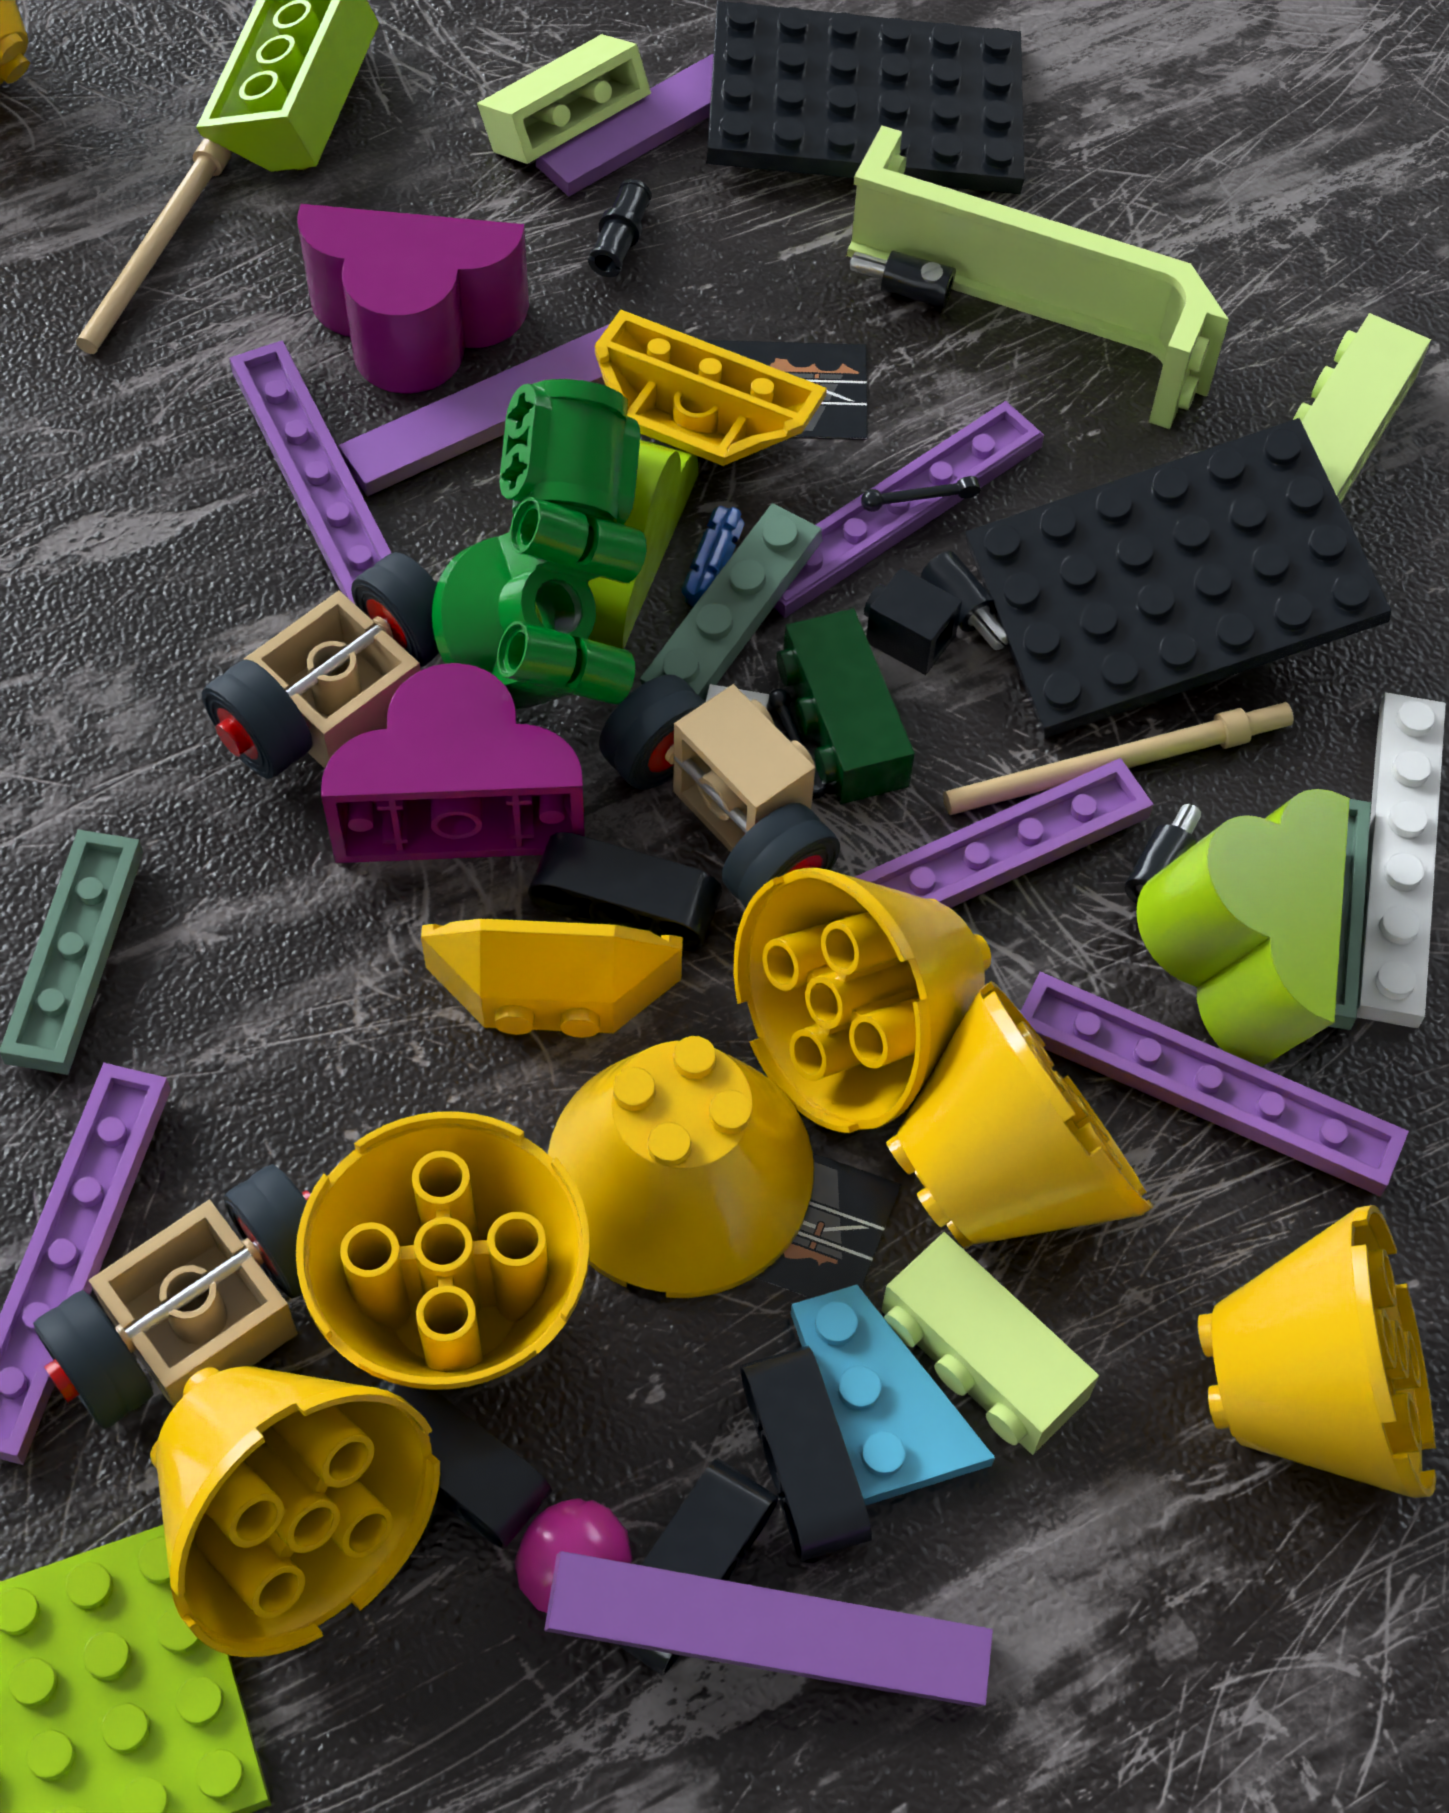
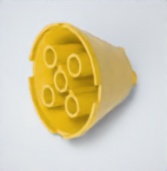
M802 868L773 878L765 883L755 893L743 913L738 927L734 950V984L737 1004L747 1001L758 1036L757 1039L749 1041L752 1050L768 1078L785 1093L796 1110L816 1124L837 1132L852 1133L857 1130L879 1128L894 1121L903 1114L927 1082L978 991L985 986V971L991 964V952L982 936L973 934L964 920L955 911L935 899L922 898L827 869Z
M990 981L978 991L897 1134L886 1142L890 1152L903 1170L909 1175L915 1172L925 1187L917 1193L920 1202L939 1227L942 1228L944 1225H947L964 1249L969 1248L973 1244L977 1245L1142 1216L1153 1208V1204L1150 1200L1146 1201L1142 1197L1147 1191L1135 1171L1069 1075L1062 1078L1057 1071L1052 1070L1054 1063L1043 1048L1046 1044L1014 1003L993 981Z
M689 1036L680 1041L665 1042L652 1046L600 1071L587 1081L566 1105L556 1123L548 1149V1155L553 1159L557 1157L567 1169L583 1200L590 1234L589 1265L603 1276L624 1287H627L628 1283L648 1290L666 1292L667 1298H694L717 1294L746 1283L765 1271L786 1251L798 1234L804 1222L814 1183V1160L809 1135L803 1120L792 1102L773 1081L760 1071L715 1049L709 1040L700 1036Z
M432 1112L418 1114L391 1122L366 1134L354 1143L355 1150L339 1162L328 1176L323 1173L311 1192L300 1219L296 1243L297 1274L303 1298L316 1326L327 1341L343 1357L358 1368L380 1379L411 1388L429 1390L455 1389L481 1384L513 1371L540 1353L556 1337L573 1313L583 1291L590 1258V1234L587 1214L581 1195L567 1169L557 1157L553 1159L542 1148L525 1138L523 1130L501 1120L475 1113Z
M1370 1205L1354 1209L1214 1306L1213 1313L1199 1315L1198 1333L1201 1347L1206 1357L1214 1358L1218 1385H1211L1208 1388L1209 1408L1215 1427L1217 1429L1229 1428L1232 1436L1242 1446L1408 1497H1430L1435 1490L1436 1472L1435 1470L1422 1471V1450L1436 1448L1425 1361L1407 1283L1395 1285L1388 1255L1397 1254V1248L1386 1220L1378 1207Z
M249 1366L234 1367L223 1371L213 1367L205 1368L191 1376L184 1386L183 1397L175 1405L164 1422L158 1440L152 1447L150 1458L158 1473L171 1592L181 1619L192 1633L205 1645L227 1655L238 1657L270 1656L294 1650L323 1637L322 1631L318 1626L337 1615L351 1603L360 1611L389 1584L411 1555L424 1532L435 1504L440 1479V1461L432 1454L429 1437L432 1429L426 1419L402 1397L375 1387Z

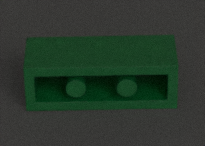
M855 609L785 625L784 650L778 651L776 654L778 671L784 686L793 685L798 697L795 701V709L801 731L804 735L812 733L817 745L814 756L822 783H832L840 805L909 787L915 753Z

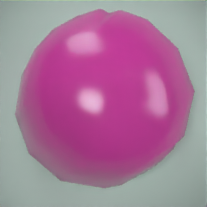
M582 1498L562 1501L549 1506L533 1519L523 1534L515 1558V1567L520 1590L537 1610L547 1613L556 1555L560 1551L631 1564L633 1559L628 1531L611 1509L594 1500L584 1501Z

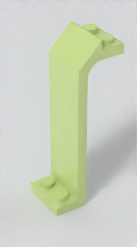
M881 125L854 176V185H857L852 241L848 247V257L852 258L855 252L887 260L891 251H896L956 268L952 290L1153 354L1162 362L1163 367L1149 423L1170 429L1178 408L1189 410L1195 393L1208 396L1229 319L1191 263L904 175L906 157L900 156L902 131Z

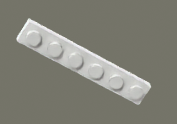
M1385 692L1379 706L1357 1017L1412 1028H1419L1425 1017L1446 705L1444 702Z

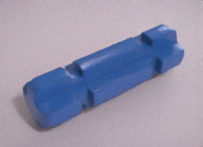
M720 505L712 511L707 524L709 528L705 530L690 566L692 570L686 575L681 588L682 594L685 596V602L692 607L695 606L732 557L736 547L734 542H737L744 527V520L740 517L741 511L735 507L726 508Z

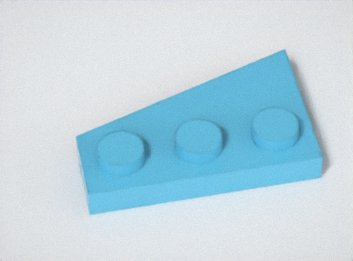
M858 1285L792 1304L790 1314L802 1347L809 1346L815 1356L865 1505L992 1466L995 1459L994 1455Z

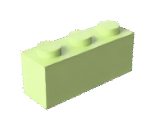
M601 34L478 102L477 105L493 152L528 164L651 94L637 44Z
M945 1232L886 1286L881 1311L885 1314L884 1319L905 1345L914 1347L917 1344L935 1362L934 1367L938 1376L952 1391L961 1396L968 1393L987 1411L986 1419L988 1423L1006 1442L1012 1445L1020 1443L1033 1455L1090 1398L1099 1375Z

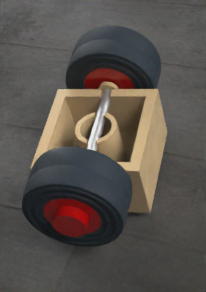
M399 552L391 553L378 561L373 567L357 576L353 581L351 592L354 603L338 590L249 654L243 661L236 663L223 675L211 681L202 691V700L220 740L231 753L238 756L252 771L263 778L270 779L278 776L291 763L298 761L307 753L325 768L332 755L347 741L369 731L387 729L388 708L396 690L409 677L421 671V667L427 665L440 654L432 626V604L437 583L412 558Z
M662 675L647 681L630 693L615 708L606 721L599 738V749L603 757L628 784L636 789H651L673 778V792L731 852L722 870V880L727 889L741 901L745 908L755 893L773 878L802 868L832 870L840 853V842L836 835L811 810L815 764L810 753L798 741L793 740L790 742L774 725L768 710L755 699L750 701L734 684L705 702L682 678L676 675Z
M275 1165L266 1166L223 1196L228 1214L243 1238L242 1242L209 1199L89 1279L103 1310L115 1325V1328L94 1299L84 1290L76 1292L64 1300L58 1307L40 1316L33 1323L34 1330L53 1361L44 1366V1369L67 1403L78 1396L97 1424L105 1429L124 1418L129 1411L143 1405L154 1395L151 1384L132 1355V1352H134L174 1408L183 1397L185 1384L196 1372L211 1367L219 1371L234 1367H251L296 1336L298 1333L288 1303L261 1269L260 1265L278 1288L288 1297L293 1299L302 1295L297 1274L296 1243L300 1219L310 1193L307 1190L301 1193L286 1174Z

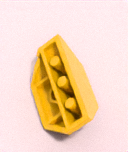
M624 310L618 312L595 343V355L605 385L619 391L628 399L627 416L638 421L640 434L722 466L801 434L826 397V387Z
M473 919L450 922L444 926L438 924L422 925L421 930L426 968L484 1028H496L507 1034L521 1035L532 1030L562 1031L564 1034L572 1037L586 1038L597 1033H615L678 983L682 976L683 937L674 935H661L659 937L650 931L625 926Z

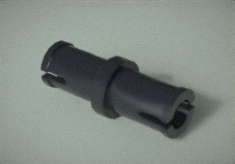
M627 179L623 181L612 208L606 210L599 221L600 235L595 247L590 252L588 263L591 269L601 276L615 277L620 273L629 248L636 245L642 234L641 220L651 202L652 193L650 188L640 180Z

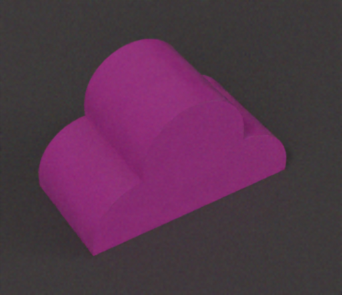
M300 204L297 223L313 313L328 329L351 337L355 365L360 374L376 387L395 393H418L433 389L446 382L456 373L462 363L465 348H481L500 343L517 332L524 323L529 307L524 224Z
M447 663L435 665L409 677L396 690L390 701L387 713V729L369 731L347 741L332 755L322 777L321 798L335 863L543 855L550 836L556 832H569L585 836L582 769L572 747L563 738L548 729L529 724H516L515 705L507 687L490 672L468 664Z

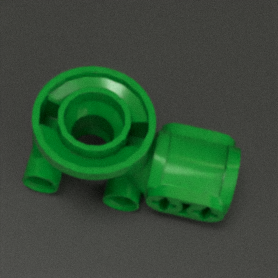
M551 379L533 384H523L516 390L507 409L500 469L501 493L506 499L513 501V519L510 532L478 542L457 554L444 569L435 589L432 604V626L442 660L445 664L460 663L476 666L496 676L510 692L515 709L529 708L570 695L617 705L627 697L634 682L635 661L633 655L628 650L589 640L596 620V604L588 582L602 577L619 583H630L640 573L647 552L644 533L639 529L624 525L633 509L635 499L640 427L638 421L627 416L628 399L619 391L602 384L574 379ZM535 602L542 616V623L536 613Z

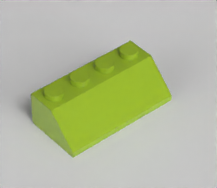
M257 0L196 126L200 135L271 172L290 169L304 170L309 167H316L379 25L368 1Z

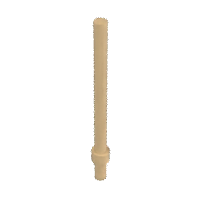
M206 138L202 140L193 154L194 164L77 338L76 343L81 350L89 354L97 352L211 177L220 175L231 159L230 150Z
M1287 702L1249 712H1245L1242 708H1236L1217 713L1214 716V721L944 791V804L948 814L953 815L1052 789L1119 758L1123 760L1127 768L1218 744L1224 749L1249 743L1253 735L1292 725L1294 720L1293 712Z

